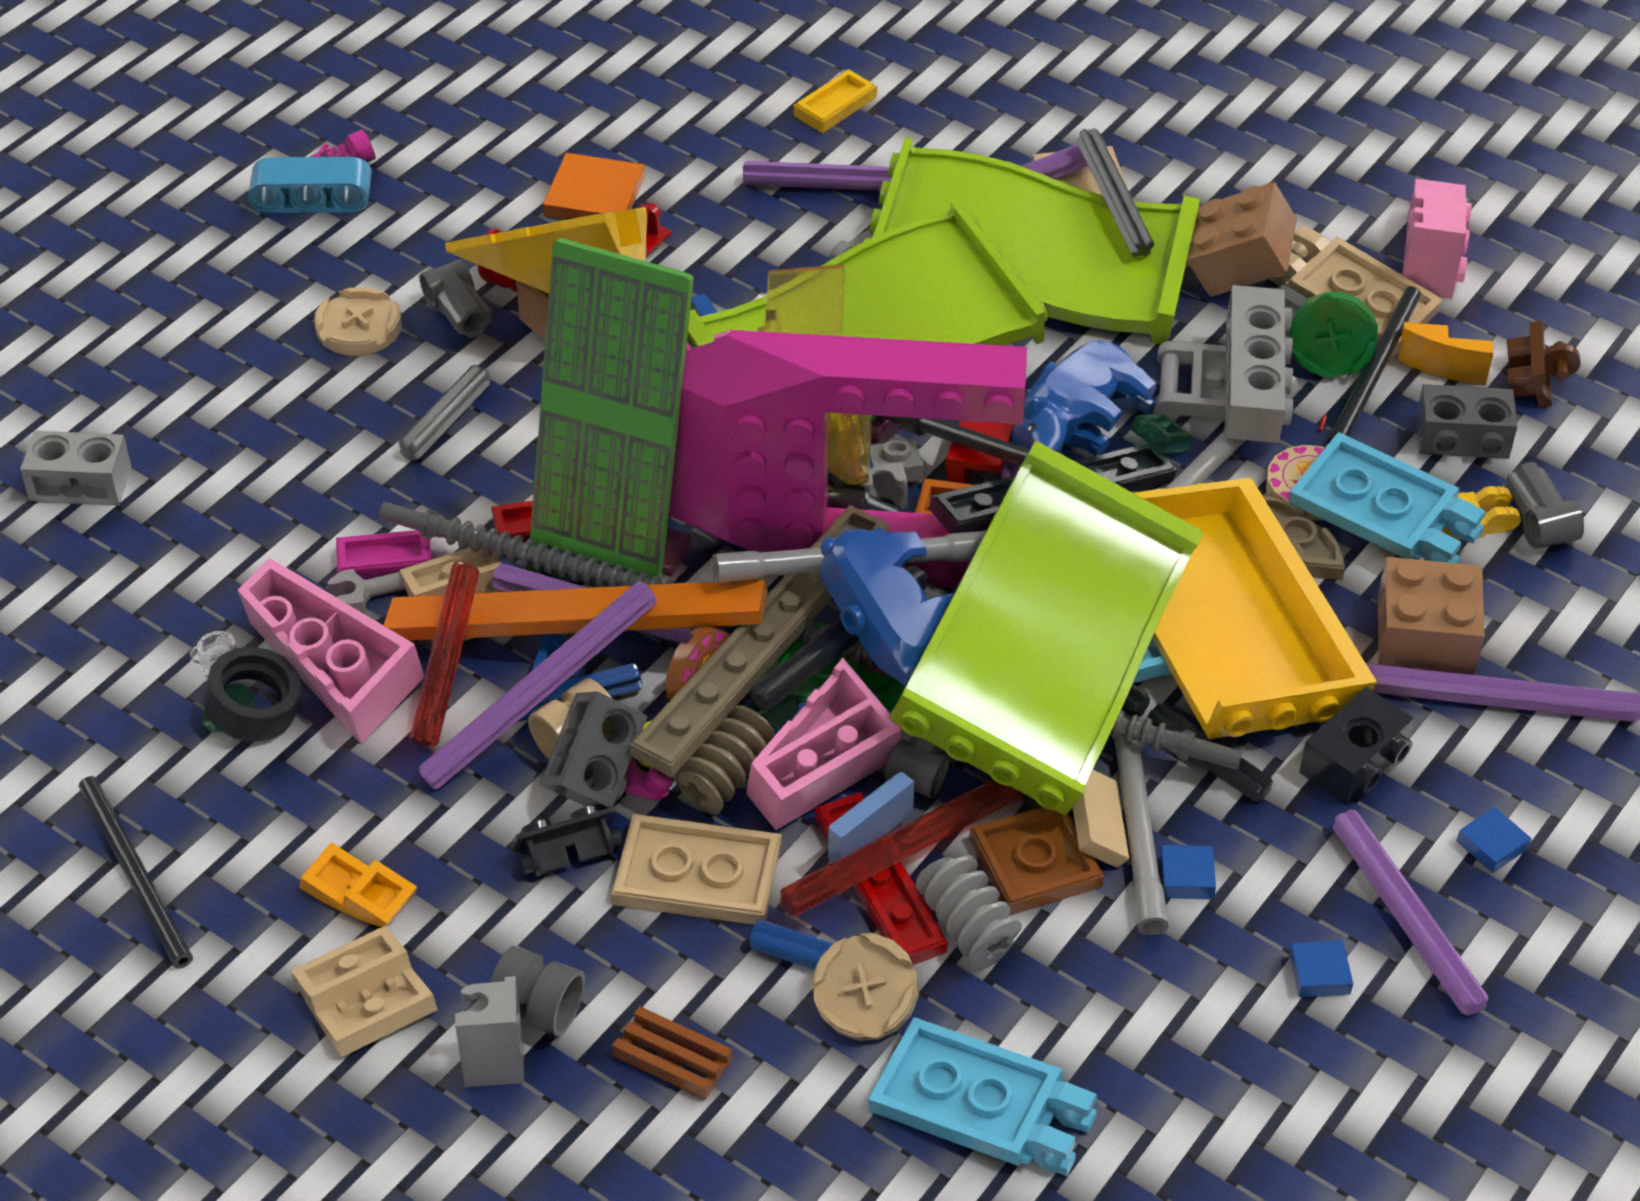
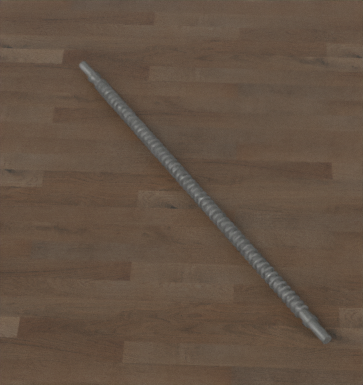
M384 502L379 510L380 520L418 530L422 537L428 539L442 537L446 539L448 545H453L457 541L461 549L466 548L468 545H470L474 553L483 549L485 556H490L495 552L498 560L507 556L510 563H516L519 559L523 567H527L532 563L536 571L541 570L543 567H545L547 574H553L555 571H558L560 578L570 574L573 582L583 578V583L587 586L591 585L592 582H596V587H605L606 585L608 587L633 586L639 581L646 585L674 584L672 579L662 583L658 575L649 579L647 572H642L637 576L634 568L624 572L620 564L611 568L609 561H603L599 565L596 557L586 561L583 553L573 557V552L566 550L562 554L558 546L548 550V545L545 542L536 546L533 539H528L524 543L520 535L511 539L510 533L507 531L499 535L496 528H491L486 532L483 524L474 528L471 521H466L462 525L458 517L450 521L441 517L439 512L428 509V511L423 513L389 502ZM812 621L791 646L796 645L797 642H801L802 647L829 626L825 624L821 628H817L815 621ZM860 640L841 654V658H844L845 661L849 660L850 657L855 658L857 665L867 661L870 669L875 668L877 665ZM1123 710L1120 711L1111 730L1113 740H1117L1119 736L1125 737L1126 744H1131L1133 740L1139 741L1140 748L1150 744L1153 746L1154 752H1158L1160 748L1169 750V752L1175 753L1178 759L1188 761L1189 757L1238 770L1243 751L1195 738L1196 732L1171 731L1166 729L1164 722L1159 727L1152 725L1153 722L1150 718L1145 723H1142L1136 714L1131 719L1126 718Z

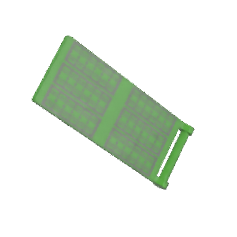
M559 238L553 243L530 539L535 541L536 546L545 542L549 546H558L562 550H571L575 554L583 553L588 558L596 557L601 562L609 561L614 566L620 564L627 570L634 568L640 574L647 572L649 579L658 575L662 581L694 280L691 274ZM530 563L529 566L524 567L525 570L535 572L538 574L546 572L545 567H543L541 570L536 571L533 568L532 563ZM555 571L553 573L554 575L559 576L558 571ZM570 574L564 577L571 580ZM580 578L576 582L583 583V578ZM592 582L589 586L596 587V582Z

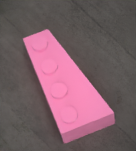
M271 558L237 590L250 624L279 655L290 662L297 670L301 680L361 745L424 678L414 643Z

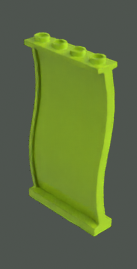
M907 137L904 138L900 153H892L888 169V177L892 179L891 181H883L879 197V205L883 207L882 210L875 208L871 219L870 234H874L873 237L912 221L948 212L950 210V203L959 200L969 214L974 213L977 216L982 231L990 241L994 240L997 242L1003 253L1004 260L1011 269L1016 268L1020 272L1025 282V287L1031 295L1042 300L1048 317L1081 326L1110 331L1147 333L1152 335L1151 343L1156 344L1169 341L1200 198L1184 195L1181 204L1134 201L1154 241V247L1151 249L1150 255L1146 257L1142 255L1136 258L1132 256L1101 194L1082 190L1014 163L980 154L948 149L915 148L912 145L913 139Z
M955 200L950 203V210L948 212L918 219L885 231L852 247L795 282L762 298L732 309L701 317L698 316L694 309L690 310L687 343H689L691 348L713 342L715 334L728 330L985 345H1005L1032 338L1037 345L1044 342V325L1048 315L1042 300L1039 297H1033L1025 287V282L1020 272L1016 268L1011 269L1004 260L1003 253L997 242L994 240L990 241L983 233L977 216L974 213L969 214L960 201ZM828 413V432L843 427L864 416L859 414Z
M1035 440L888 720L901 726L906 733L915 737H921L942 748L950 757L958 761L967 762L986 772L996 782L1005 786H1011L1030 796L1040 806L1066 816L1085 790V784L1127 698L1162 614L1204 531Z

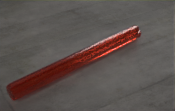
M992 779L783 887L780 891L781 897L779 902L790 916H797L1022 798L1025 794Z

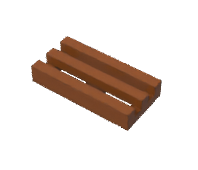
M641 1006L634 1013L633 1023L628 1022L624 1027L623 1037L621 1039L617 1037L612 1044V1054L614 1057L705 1100L733 1060L731 1048ZM635 1042L641 1043L657 1052L662 1053L664 1058L678 1065H681L683 1063L693 1069H696L706 1074L707 1076L704 1079L652 1053H649L635 1046L634 1044Z

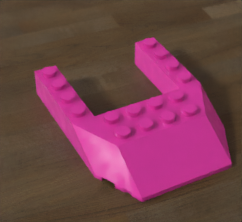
M728 330L715 334L713 342L691 348L689 343H687L669 516L749 551L772 552L811 548L846 510L842 508H827L828 413L1023 424L1027 347ZM862 510L889 523V532H916L920 539L944 537L950 534L933 514ZM971 561L904 564L902 568L905 569L909 565H916L920 570H924L927 573V583L941 588L956 587L959 580L962 579Z

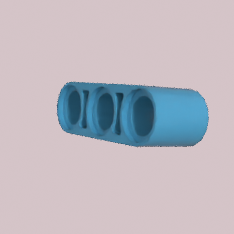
M356 157L262 158L253 166L248 200L250 205L256 210L265 213L357 212L364 209L368 204L372 170L366 161Z

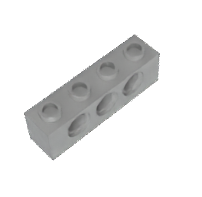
M1232 285L1226 317L1225 438L1279 443L1282 425L1290 426L1293 399L1285 398V394L1290 395L1293 368L1285 367V364H1290L1293 339L1285 337V334L1289 335V330H1291L1292 308H1285V290Z

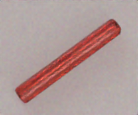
M455 562L451 567L410 734L411 739L418 745L435 747L439 743L480 574L476 566L468 562Z

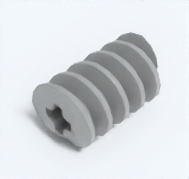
M966 855L957 859L951 857L941 858L920 872L916 879V889L921 895L925 896L928 906L936 911V917L940 923L947 926V933L953 941L958 942V948L965 957H969L971 967L976 970H982L999 961L1008 952L1015 937L1021 931L1022 924L1017 917H1009L1011 909L1006 902H997L1000 893L995 886H987L989 878L984 871H976L978 863L973 856Z

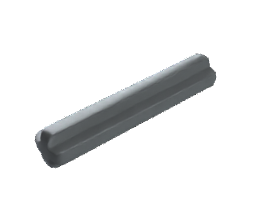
M477 365L471 366L399 441L400 453L412 461L418 460L490 385L489 372Z

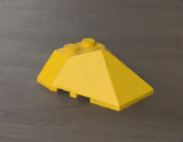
M646 207L600 213L445 243L446 252L549 294L553 243L559 238L645 261Z

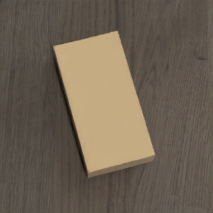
M1092 770L1085 784L1086 787L1083 794L1073 806L1079 851L1118 868L1129 859L1117 781Z

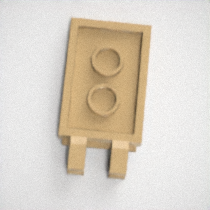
M1301 225L1294 232L1293 240L1295 243L1291 248L1287 273L1269 279L1279 287L1285 285L1306 298L1323 292H1344L1359 298L1372 310L1378 323V341L1407 287H1416L1421 292V298L1408 321L1410 323L1427 324L1440 311L1443 302L1442 298L1341 238L1336 237L1329 242L1324 235L1304 225ZM1400 339L1391 354L1392 356L1398 352Z

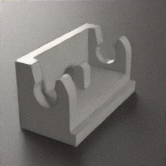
M516 976L504 977V982L471 984L461 990L462 1000L473 1001L475 999H483L488 1003L480 1011L467 1010L455 1014V1028L465 1087L524 1083L523 1031Z

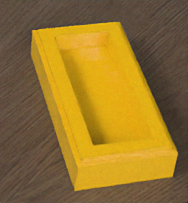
M848 69L794 104V116L819 132L824 133L877 98V86Z

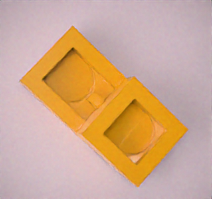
M1404 322L1397 360L1438 377L1486 385L1494 354L1493 341L1449 338L1448 326Z
M332 842L301 876L299 885L300 889L327 905L361 921L380 927L388 926L417 890V886L377 860H374L370 866H367Z

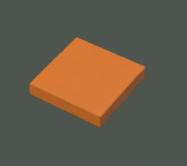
M565 153L543 203L544 216L573 219L632 209L645 177V164Z

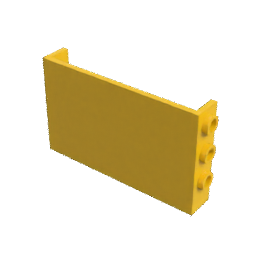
M1252 478L1200 483L1134 493L1204 531L1198 546L1192 553L1171 595L1152 639L1208 739L1227 736L1239 737L1251 732L1269 729L1281 730L1289 726L1311 722H1327L1365 687L1373 691L1377 683L1376 679Z

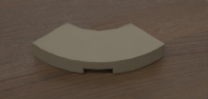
M1262 495L1313 578L1343 580L1345 571L1344 558L1333 534L1326 527L1322 529L1306 517L1307 511L1289 502Z

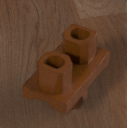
M1543 320L1529 322L1530 336L1507 339V353L1511 369H1508L1509 387L1513 389L1514 398L1536 395L1539 408L1552 406L1551 376L1557 380H1565L1568 376L1577 372L1581 364L1580 353L1574 346L1568 345L1563 341H1558L1550 347L1547 346L1544 339Z

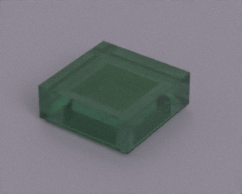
M1165 414L1136 416L1130 427L1131 431L1160 453L1185 452L1194 439L1190 433Z

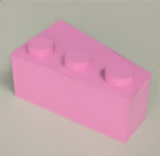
M1415 179L1408 213L1402 275L1438 297L1452 299L1455 283H1463L1465 279L1468 258L1462 257V255H1466L1470 230H1466L1469 225L1472 203H1466V185Z
M842 658L834 667L833 674L819 690L815 689L807 698L806 705L792 721H787L751 763L746 794L772 827L778 830L887 765L893 749L900 742L903 729L901 726L888 720L890 713L844 658Z

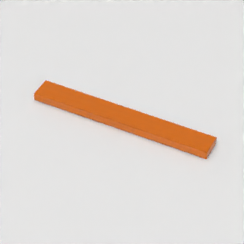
M765 579L725 583L696 582L647 585L654 593L657 602L624 631L762 624L768 593ZM631 586L393 597L383 626L409 641L577 633Z

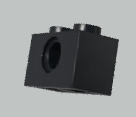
M1365 687L1306 740L1299 773L1347 805L1361 791L1365 794L1369 793L1380 780L1383 771L1391 763L1397 766L1406 758L1413 744L1409 737L1414 718Z

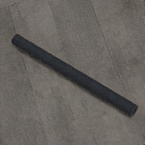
M1409 286L1402 294L1377 343L1371 360L1366 364L1327 440V445L1338 432L1350 437L1401 337L1404 322L1409 321L1421 298V292L1418 288Z
M95 776L85 777L80 781L78 787L175 968L188 966L193 960V955L104 790Z

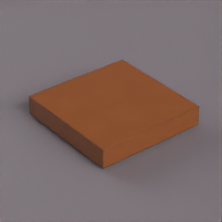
M1040 807L970 828L969 840L992 885L1000 893V901L1006 902L1010 907V915L1103 887L1104 876L1094 857L1079 851L1076 826L1070 813L1064 816L1057 811Z

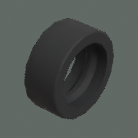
M253 646L234 648L220 655L210 667L203 705L207 718L214 726L232 738L250 742L270 740L284 733L294 721L302 684L297 670L281 655L268 649ZM249 679L259 681L271 687L280 696L281 702L270 708L255 709L244 707L233 701L223 689L225 685L236 680Z

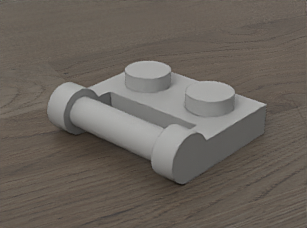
M1178 341L1162 343L1158 348L1157 356L1158 363L1161 366L1160 393L1154 401L1155 415L1162 420H1173L1179 415L1225 419L1226 346ZM1182 364L1192 365L1190 394L1177 393L1178 372Z

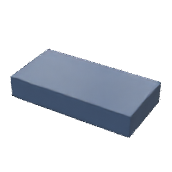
M902 771L897 773L829 826L828 859L842 869L913 813L914 781Z

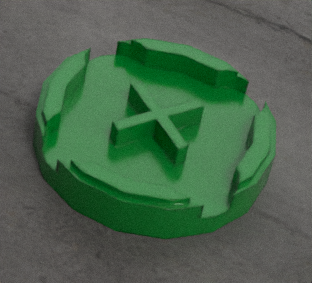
M1323 292L1308 298L1296 310L1292 319L1291 330H1289V338L1293 339L1292 352L1296 360L1305 369L1319 376L1336 378L1337 375L1354 374L1360 371L1374 354L1378 342V323L1372 310L1359 298L1344 292Z

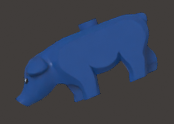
M1102 340L1090 341L1074 350L1058 364L1050 362L1046 365L1040 378L1030 390L1026 401H1024L1023 424H1015L1012 430L1011 442L1031 449L1036 440L1058 453L1061 452L1063 445L1086 450L1094 456L1100 455L1109 445L1110 437L1103 434L1096 426H1100L1109 432L1113 429L1118 419L1122 417V410L1134 409L1149 415L1154 410L1155 399L1152 396L1154 395L1156 383L1142 368L1132 361L1122 347Z
M879 527L871 531L851 529L844 531L837 539L833 537L825 538L820 546L821 553L824 556L821 560L820 574L829 593L841 610L840 617L844 628L848 633L857 635L866 651L880 669L906 687L954 594L949 593L926 598L917 580L902 568L912 558H920L927 555L926 546L916 532H889Z

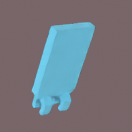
M1339 432L1290 490L1289 495L1290 504L1405 559L1414 558L1420 560L1423 557L1426 561L1459 564L1460 556L1456 555V553L1461 548V542L1445 534L1442 530L1447 526L1453 536L1474 544L1484 528L1480 522L1485 517V511L1462 498H1458V487Z
M913 1017L868 1098L869 1112L1017 1166H1020L1021 1162L1029 1165L1033 1159L1042 1169L1065 1176L1068 1175L1076 1159V1153L1072 1151L1075 1145V1137L1050 1127L1049 1125L1053 1117L1055 1116L1063 1126L1089 1133L1097 1117V1110L1093 1109L1097 1101V1095L1068 1082H1063L1061 1068Z

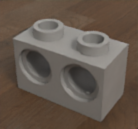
M34 430L20 470L29 501L119 506L131 470V463L124 435Z

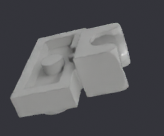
M891 440L887 443L867 445L874 467L858 470V472L831 480L833 488L859 489L866 487L869 489L870 495L879 499L891 500L894 506L905 509L908 501L907 482L924 480V465L915 440Z

